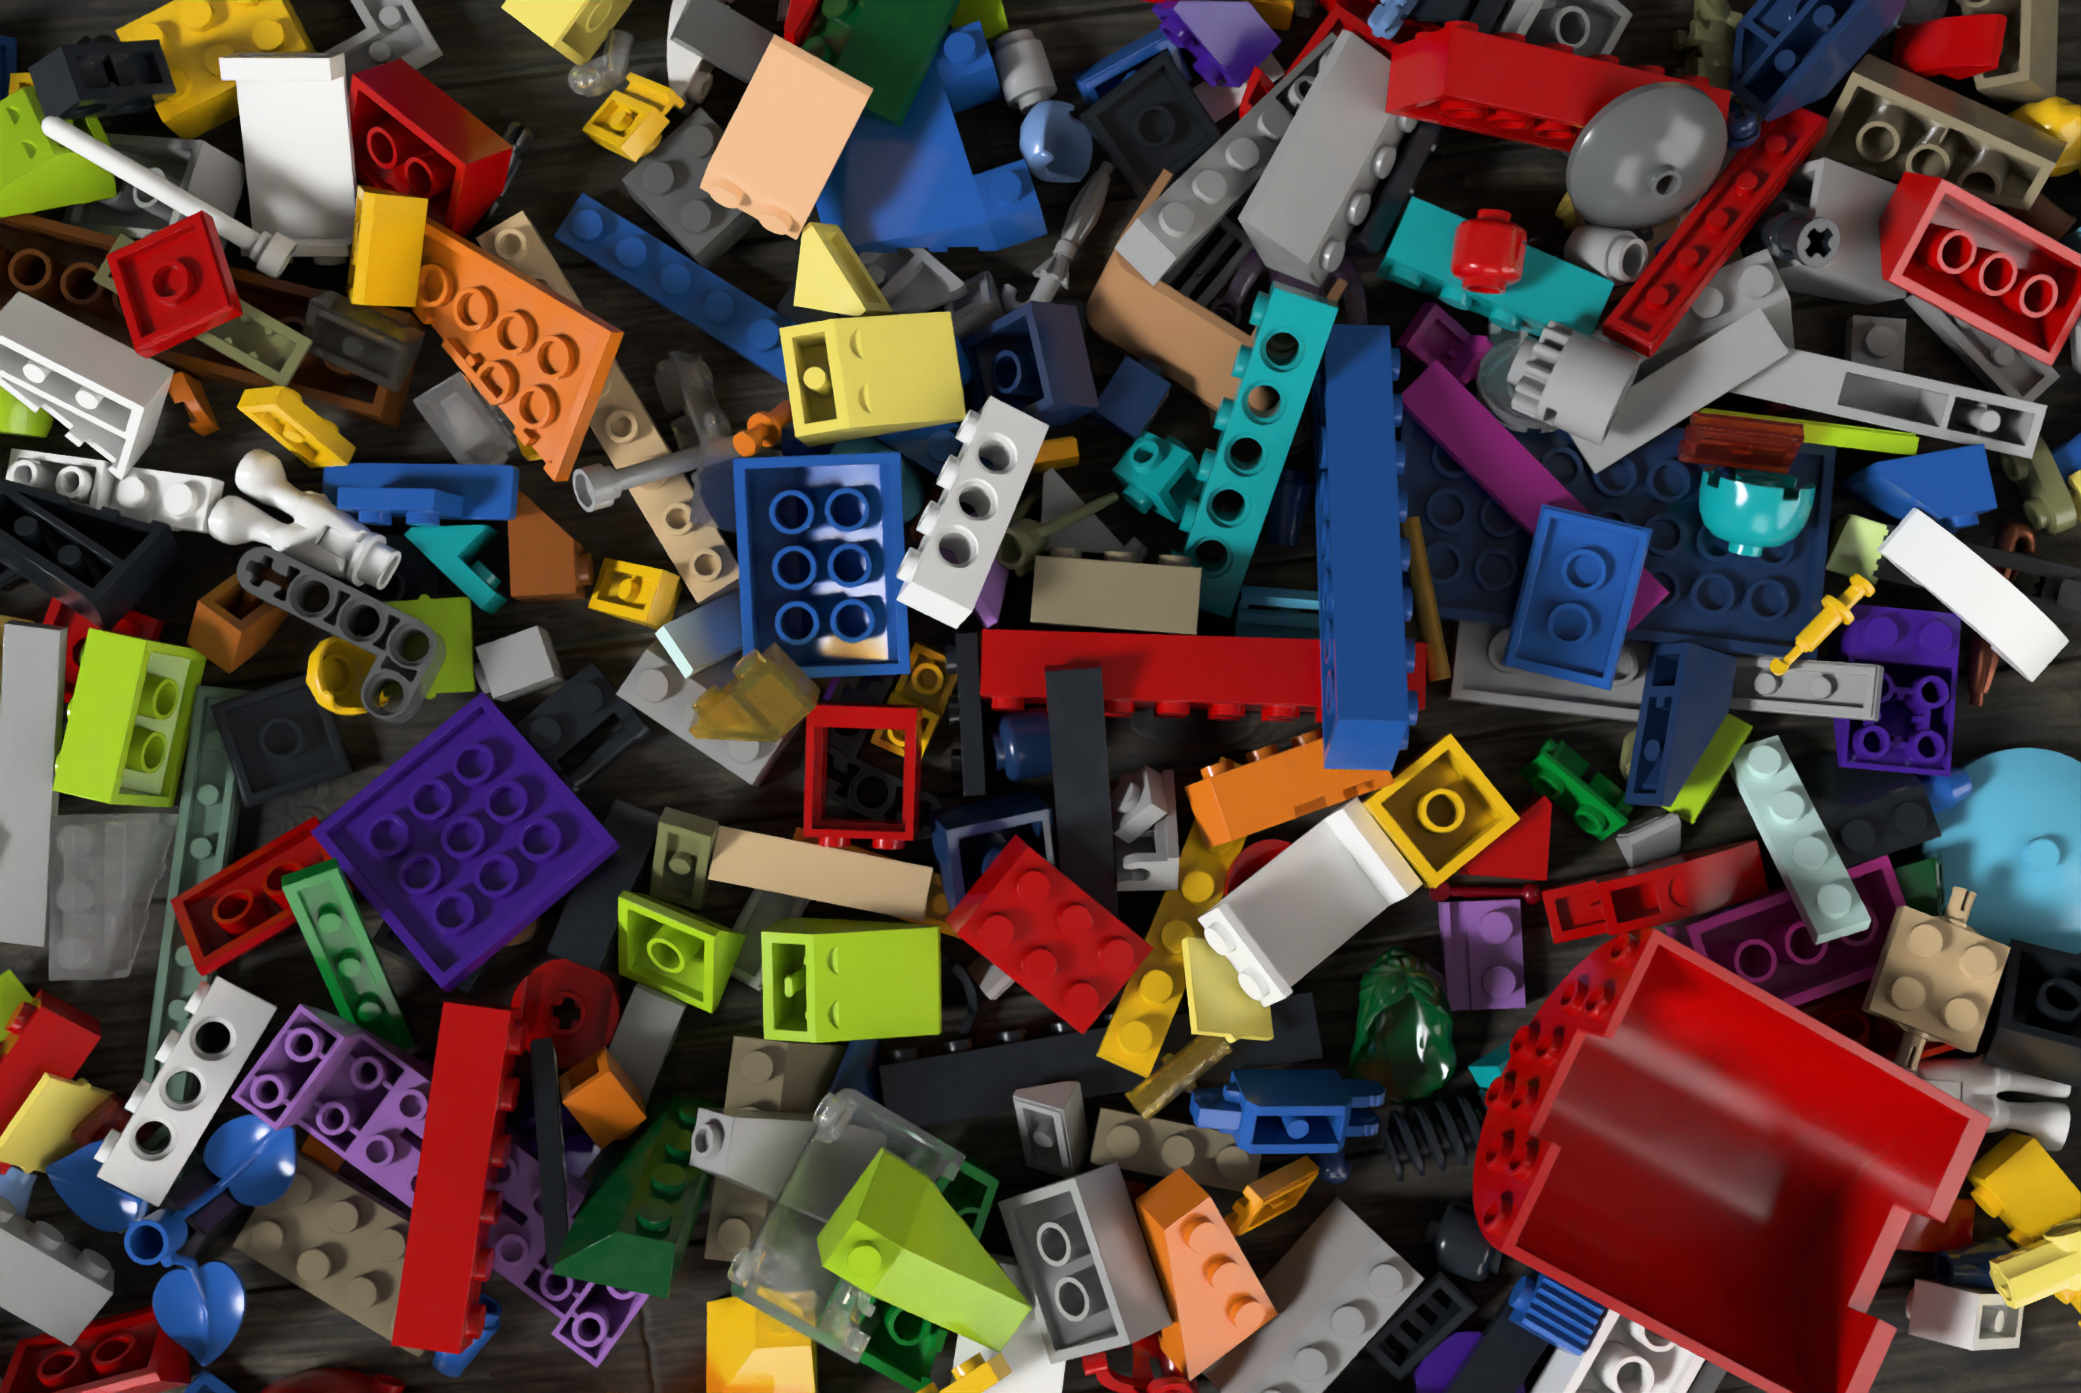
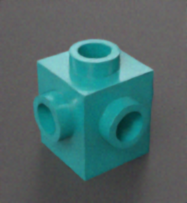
M1146 430L1124 452L1120 461L1112 470L1124 488L1121 495L1129 505L1144 514L1152 510L1175 523H1178L1182 518L1188 499L1195 501L1199 497L1204 484L1203 481L1196 479L1199 465L1185 444L1172 436H1167L1164 440Z

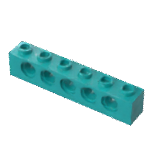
M1276 281L1272 282L1269 294L1261 291L1258 292L1249 318V324L1257 326L1250 347L1241 344L1231 372L1232 377L1239 378L1233 399L1223 396L1213 428L1222 432L1215 451L1206 448L1203 453L1196 479L1203 481L1204 484L1198 502L1188 499L1179 525V530L1187 532L1181 552L1171 549L1169 554L1192 558L1191 567L1202 568L1200 610L1228 619L1231 617L1339 309L1334 300ZM1280 332L1289 333L1298 341L1295 352L1284 359L1275 358L1266 350V344L1270 337ZM1267 385L1277 390L1280 395L1279 400L1269 410H1257L1250 405L1248 396L1256 387ZM1241 438H1252L1261 445L1262 449L1254 460L1244 462L1236 459L1231 454L1230 449L1232 445ZM1232 489L1239 492L1244 501L1237 510L1224 512L1213 503L1214 497L1222 490ZM1215 540L1226 548V553L1221 559L1209 562L1201 559L1196 553V549L1204 541Z

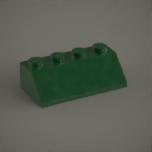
M824 0L801 49L873 88L860 116L901 127L961 0Z
M674 1095L646 1110L647 1119L641 1122L639 1128L631 1136L621 1141L614 1140L608 1144L554 1264L553 1274L668 1299L714 1176L689 1165L692 1150L691 1140L696 1126L698 1107L724 1109V1105L710 1103L702 1098H687Z

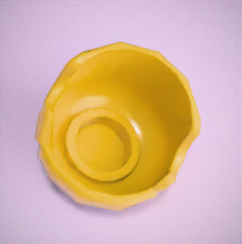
M331 636L320 641L309 656L306 683L318 704L331 712L346 716L367 713L368 711L361 701V689L377 656L337 636ZM383 690L379 697L382 708L391 698L384 697Z

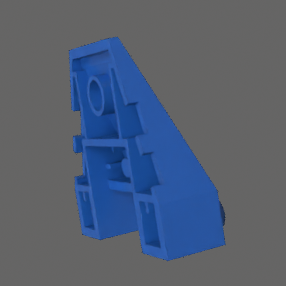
M980 21L946 31L901 127L863 116L859 117L845 148L816 202L821 223L838 225L856 254H861L862 252L898 253V248H928L929 252H948V247H978L979 251H998L1048 234L1025 159L973 175L958 131L954 113L1003 97Z

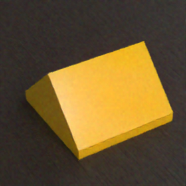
M358 185L346 289L352 304L416 307L428 207L427 198Z

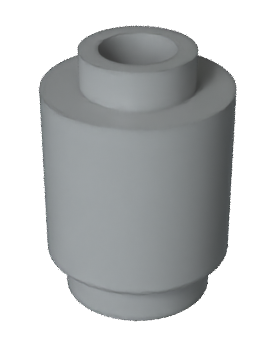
M1016 30L1001 36L993 43L995 54L992 60L1008 108L1020 109L1021 114L1026 115L1038 102L1050 100L1056 94L1057 86L1043 44L1040 40L1035 39L1032 30Z
M1583 224L1577 227L1566 241L1564 260L1615 282V286H1621L1627 282L1636 281L1645 271L1648 262V249L1645 242L1631 231Z

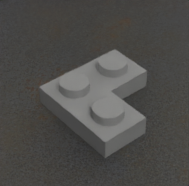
M350 0L366 29L324 52L344 53L348 97L353 73L400 58L417 70L443 55L412 0Z

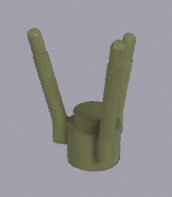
M1038 486L1015 508L995 556L996 559L1004 567L1014 569L1019 577L1034 571L1035 556H1042L1049 542L1048 535L1117 502L1119 495L1116 492H1111L1047 523L1041 524L1036 520L1023 518L1042 498L1043 486Z

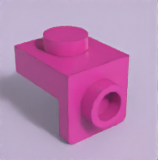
M1424 302L1395 346L1424 371L1438 360L1465 386L1483 370L1486 363L1485 358L1494 343L1487 336L1471 335L1436 303Z

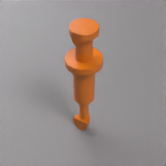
M790 400L782 401L769 412L759 411L753 414L747 422V430H741L734 435L733 446L735 450L743 457H752L762 446L771 447L776 444L782 436V429L793 421Z

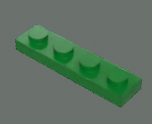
M337 857L281 876L282 889L340 1017L369 1030L402 1050L415 1046L414 1033Z

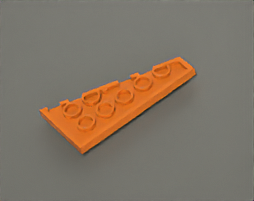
M426 216L416 307H413L412 311L423 324L432 325L444 340L441 346L490 405H498L515 425L513 433L523 445L532 446L546 464L543 469L554 482L568 481L624 332Z

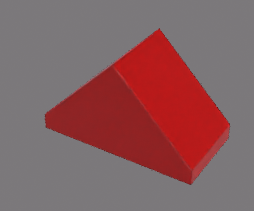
M1545 795L1533 797L1516 812L1520 820L1458 869V873L1460 875L1547 881L1552 803Z

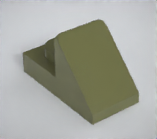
M665 807L658 823L649 891L650 896L701 910L710 883L708 876L718 832L717 821Z

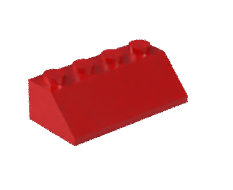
M1905 171L1879 220L1882 279L2042 364L2052 367L2081 314V254L1943 178Z

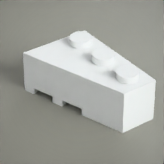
M18 291L0 311V385L35 413L42 407L70 429L65 437L78 447L84 441L113 463L108 471L122 481L152 443L174 370L151 358L146 359L134 349Z

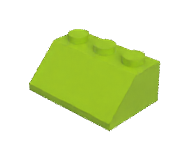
M89 628L86 643L83 645L79 656L80 670L74 696L70 700L67 709L68 722L62 749L55 761L56 775L52 791L107 804L173 808L190 735L196 685H201L207 658L191 647Z

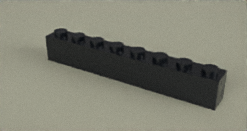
M1297 983L1290 987L1293 992L1289 996L1270 1005L1274 1033L1273 1039L1269 1041L1239 1039L1233 1043H1229L1225 1037L1191 1034L1188 1000H1182L1179 1002L1150 1076L1147 1078L1096 1056L1114 1012L1104 1014L1105 1024L1090 1026L1084 1035L1066 1021H1059L1050 1024L1052 1033L1030 1037L1029 1027L998 1032V1042L977 1046L975 1037H966L943 1042L944 1052L923 1055L921 1046L889 1051L891 1061L882 1062L878 1066L889 1132L1015 1111L1013 1101L1015 1090L1064 1081L1080 1082L1082 1098L1084 1099L1230 1074L1232 1069H1259L1322 1058L1323 1051L1313 995L1311 991L1306 989L1298 991Z

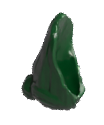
M1394 945L1388 950L1383 951L1377 958L1376 963L1371 966L1370 971L1364 973L1360 981L1361 990L1358 993L1360 1006L1357 1017L1356 1040L1349 1058V1072L1352 1079H1372L1386 1087L1384 1098L1386 1102H1393L1395 1105H1405L1418 1102L1420 1099L1429 1098L1433 1091L1442 1088L1453 1076L1456 1066L1455 1049L1452 1043L1454 1019L1447 998L1448 989L1444 976L1424 959H1417L1411 951L1405 950L1400 945Z

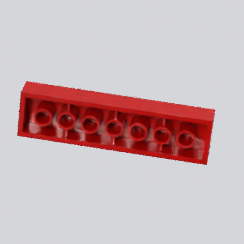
M982 629L980 697L983 704H992V713L1000 714L1024 710L1025 705H1046V711H1048L1044 666L1100 661L1105 717H1132V714L1135 713V708L1154 709V718L1186 719V715H1190V710H1208V720L1239 721L1240 717H1245V712H1262L1261 721L1285 723L1294 722V719L1300 718V713L1315 714V723L1322 724L1320 639ZM1415 642L1413 673H1407L1408 690L1417 691L1418 712L1425 709L1426 642Z

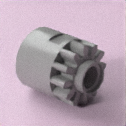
M1550 320L1548 325L1544 327L1539 340L1528 335L1525 337L1514 358L1507 377V382L1516 385V393L1512 399L1511 408L1601 446L1627 397L1642 357Z

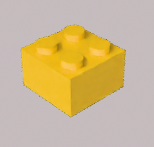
M1451 733L1436 739L1394 773L1392 777L1395 784L1374 790L1361 800L1362 804L1421 880L1424 888L1438 887L1520 820L1519 816Z

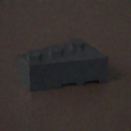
M3 478L0 479V562L105 631H111L182 556L171 527L167 523L152 520L151 524L121 516L120 511L102 506L101 510L73 503L65 495Z

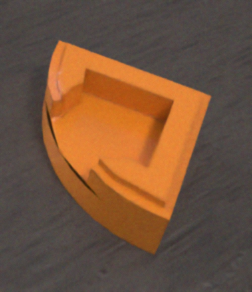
M183 371L173 374L168 392L175 404L183 401L191 420L188 423L189 426L203 437L220 430L201 382Z

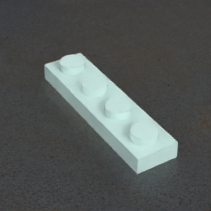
M1778 735L1743 745L1728 769L1814 945L1867 930L1871 918Z

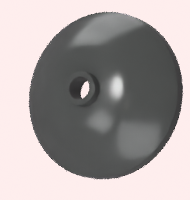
M1680 82L1647 84L1622 94L1604 106L1587 123L1575 141L1566 169L1567 190L1572 203L1581 216L1592 225L1627 230L1633 233L1658 227L1678 217L1699 200L1710 187L1721 168L1728 140L1723 114L1713 100L1702 90Z

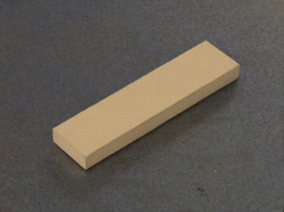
M719 826L708 879L923 922L934 868Z

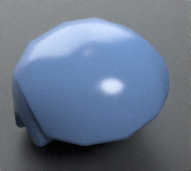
M1059 100L1038 102L1031 108L1020 126V155L1022 159H1025L1031 174L1039 180L1053 183L1081 182L1089 171L1093 154L1092 135L1082 121L1071 116L1069 111L1075 108L1071 103Z

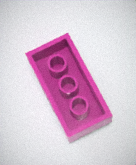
M1883 855L1846 868L1871 918L1867 930L1814 945L1785 884L1769 889L1770 893L1665 926L1669 937L1794 1007L1872 979L1896 908L1907 905L1888 855Z

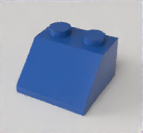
M1984 443L1876 462L1839 481L1843 493L1889 524L1896 526L1914 507L1930 517L1949 533L1954 534L1958 532V529L1979 525L1978 515L1998 508Z

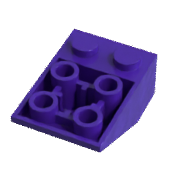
M1855 604L1850 609L1854 616V621L1850 625L1840 623L1829 635L1828 661L1881 665L1884 667L1878 722L1833 718L1838 767L1950 777L1961 618L1955 613Z

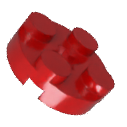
M564 958L551 960L534 969L517 986L511 1002V1006L523 1008L521 1021L528 1023V1038L525 1047L529 1051L527 1053L530 1055L529 1043H532L533 1039L552 1037L557 1056V1068H572L605 1046L608 1049L623 1015L622 1000L613 977L603 970L596 971ZM566 997L574 999V1007L581 1009L580 1019L572 1020L570 1028L561 1027V1018L553 1015L554 1005H563Z

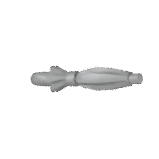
M1107 161L1102 162L1099 170L1095 171L1082 187L1068 209L1061 239L1053 251L1054 255L1033 271L1034 277L1040 279L1029 300L1026 302L1017 301L1015 297L1017 293L1016 288L1008 284L1004 285L1001 299L1003 310L1007 313L1029 301L1051 303L1056 292L1061 291V287L1068 290L1069 262H1072L1077 252V247L1082 244L1099 219L1109 188L1110 175L1114 169L1111 163Z

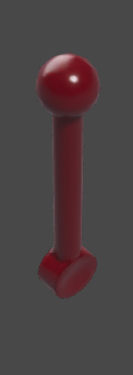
M1444 881L1436 888H1428L1429 897L1436 902L1445 901L1448 897L1522 899L1525 903L1533 905L1538 903L1542 897L1540 887L1533 883L1526 884L1523 888L1449 886Z

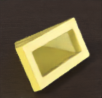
M809 222L802 229L793 306L857 317L890 315L893 312L838 225Z

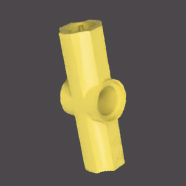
M2081 1218L2054 1225L2044 1232L2043 1236L2045 1239L1989 1261L1990 1277L1996 1291L2002 1296L2007 1306L2017 1309L2065 1289L2071 1291L2081 1290Z

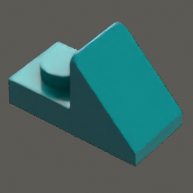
M489 525L411 527L404 534L480 609L494 615L508 600L496 589L502 583V580L479 559L473 566L470 564L499 534L497 530Z

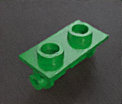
M1549 737L1537 750L1538 756L1518 772L1531 783L1539 795H1545L1548 799L1552 800L1573 818L1575 824L1581 830L1594 835L1600 841L1626 825L1629 821L1626 817L1634 808L1633 805L1624 803L1626 792L1619 789L1599 771L1593 775L1588 784L1583 781L1581 777L1590 764L1563 740L1557 743Z

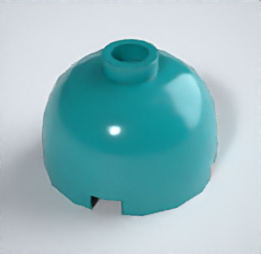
M1720 466L1703 468L1699 489L1701 517L1704 525L1714 536L1729 541V552L1743 556L1759 557L1762 556L1763 547L1782 546L1796 538L1805 527L1812 509L1816 489L1814 483L1809 481L1801 489H1797L1798 477L1787 474L1735 467L1733 477L1718 476Z

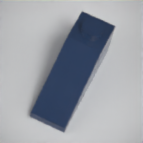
M1690 642L1651 644L1624 803L1637 806L1671 807L1729 712L1737 657Z

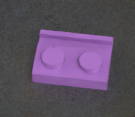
M1520 899L1438 902L1442 975L1447 984V998L1451 1011L1526 1008Z

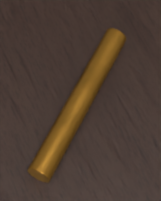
M1419 516L1406 518L1405 522H1400V536L1410 540L1408 576L1412 588L1421 641L1427 643L1426 666L1429 681H1438L1451 678L1420 518Z

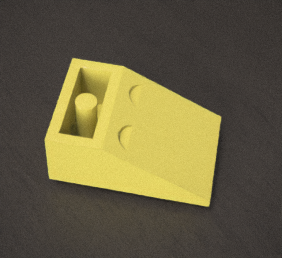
M950 311L835 318L779 328L795 437L807 447L963 421L967 414L952 313Z

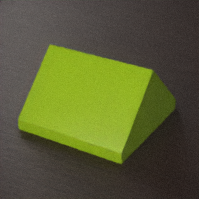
M624 890L618 896L619 974L713 1014L720 1003L746 935L659 898Z

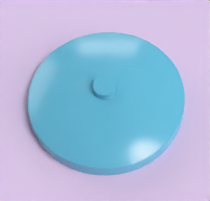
M2014 748L1987 753L1961 765L1960 767L1965 769L1970 778L1973 788L1972 793L1954 808L1934 814L1941 837L1917 844L1914 850L1915 856L1940 850L1943 859L1946 908L1953 887L1968 889L1967 892L1973 891L1977 894V897L1974 900L1966 924L1972 927L1979 935L2007 946L2011 939L2072 954L2080 953L2081 762L2062 753L2047 749Z

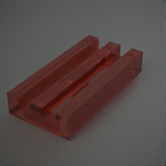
M1693 411L1690 417V426H1686L1684 431V440L1681 439L1678 444V460L1689 463L1785 474L1788 473L1805 439L1803 424Z

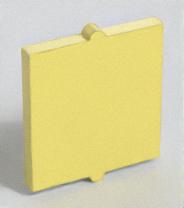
M1186 937L1181 940L1191 1034L1225 1037L1229 1043L1239 1039L1262 1041L1273 1039L1274 1033L1270 1005L1264 1008L1259 1001L1252 999L1246 994L1238 981V972L1227 957L1218 954L1206 939Z
M45 1072L0 1136V1162L19 1166L26 1174L31 1173L33 1170L46 1173L45 1169L49 1164L88 1145L120 1098L114 1092L91 1086L85 1078L74 1081Z

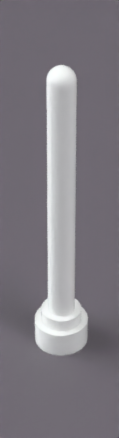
M48 116L42 121V131L46 136L181 214L189 217L203 210L211 215L214 219L218 235L249 252V259L257 263L256 269L265 275L278 279L290 262L298 243L283 234L276 232L272 235L267 231L259 234L59 117Z

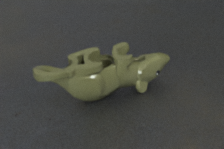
M1694 0V20L1690 21L1689 35L1684 30H1677L1673 35L1674 50L1686 54L1684 69L1676 68L1672 77L1677 78L1685 75L1702 76L1710 80L1709 86L1729 90V79L1733 71V29L1737 27V24L1744 16L1741 13L1732 11L1727 0ZM1731 92L1730 99L1739 102L1740 99Z

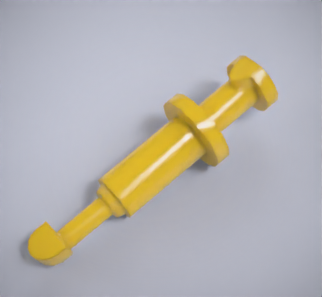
M1855 573L1849 578L1851 585L1837 599L1826 595L1821 600L1824 609L1795 637L1796 646L1781 661L1776 657L1771 661L1769 667L1773 674L1777 676L1784 675L1789 670V666L1803 652H1813L1840 623L1850 625L1854 621V616L1850 609L1863 596L1871 597L1875 593L1873 585L1867 579Z

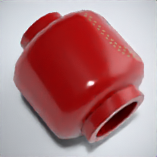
M1498 209L1478 210L1477 218L1465 220L1456 227L1450 268L1453 276L1462 281V289L1474 293L1498 295L1506 293L1507 286L1521 280L1527 246V233L1521 226L1510 222L1511 213Z

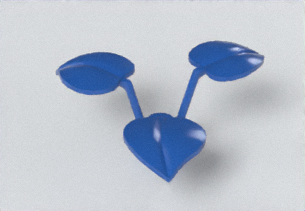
M254 1114L237 1117L219 1127L207 1142L203 1157L207 1168L221 1179L178 1211L159 1209L147 1215L149 1202L97 1177L103 1163L93 1158L105 1139L92 1142L72 1154L49 1164L45 1170L53 1187L66 1205L83 1221L96 1229L107 1232L128 1229L124 1238V1246L128 1256L133 1261L141 1265H153L161 1261L164 1267H170L173 1264L184 1266L169 1271L158 1282L153 1293L152 1305L154 1314L165 1333L189 1351L201 1366H207L218 1358L234 1340L240 1329L246 1311V1289L239 1273L229 1263L223 1260H213L199 1267L194 1257L176 1253L184 1245L188 1236V1227L185 1220L223 1192L228 1186L233 1197L238 1202L248 1206H265L282 1197L291 1187L297 1171L298 1159L295 1128L289 1126L276 1131Z

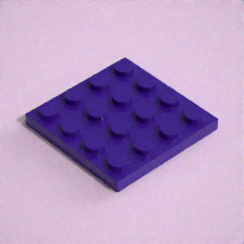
M483 691L311 831L312 835L332 858L337 857L344 873L447 994L621 848L616 840Z

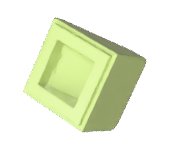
M1853 514L1837 519L1826 556L1825 570L1848 578L1857 573L1867 579L1873 586L1876 585L1879 578L1874 577L1873 572L1874 570L1877 571L1879 565L1876 562L1877 559H1881L1882 555L1877 549L1884 542V535H1888L1887 525Z

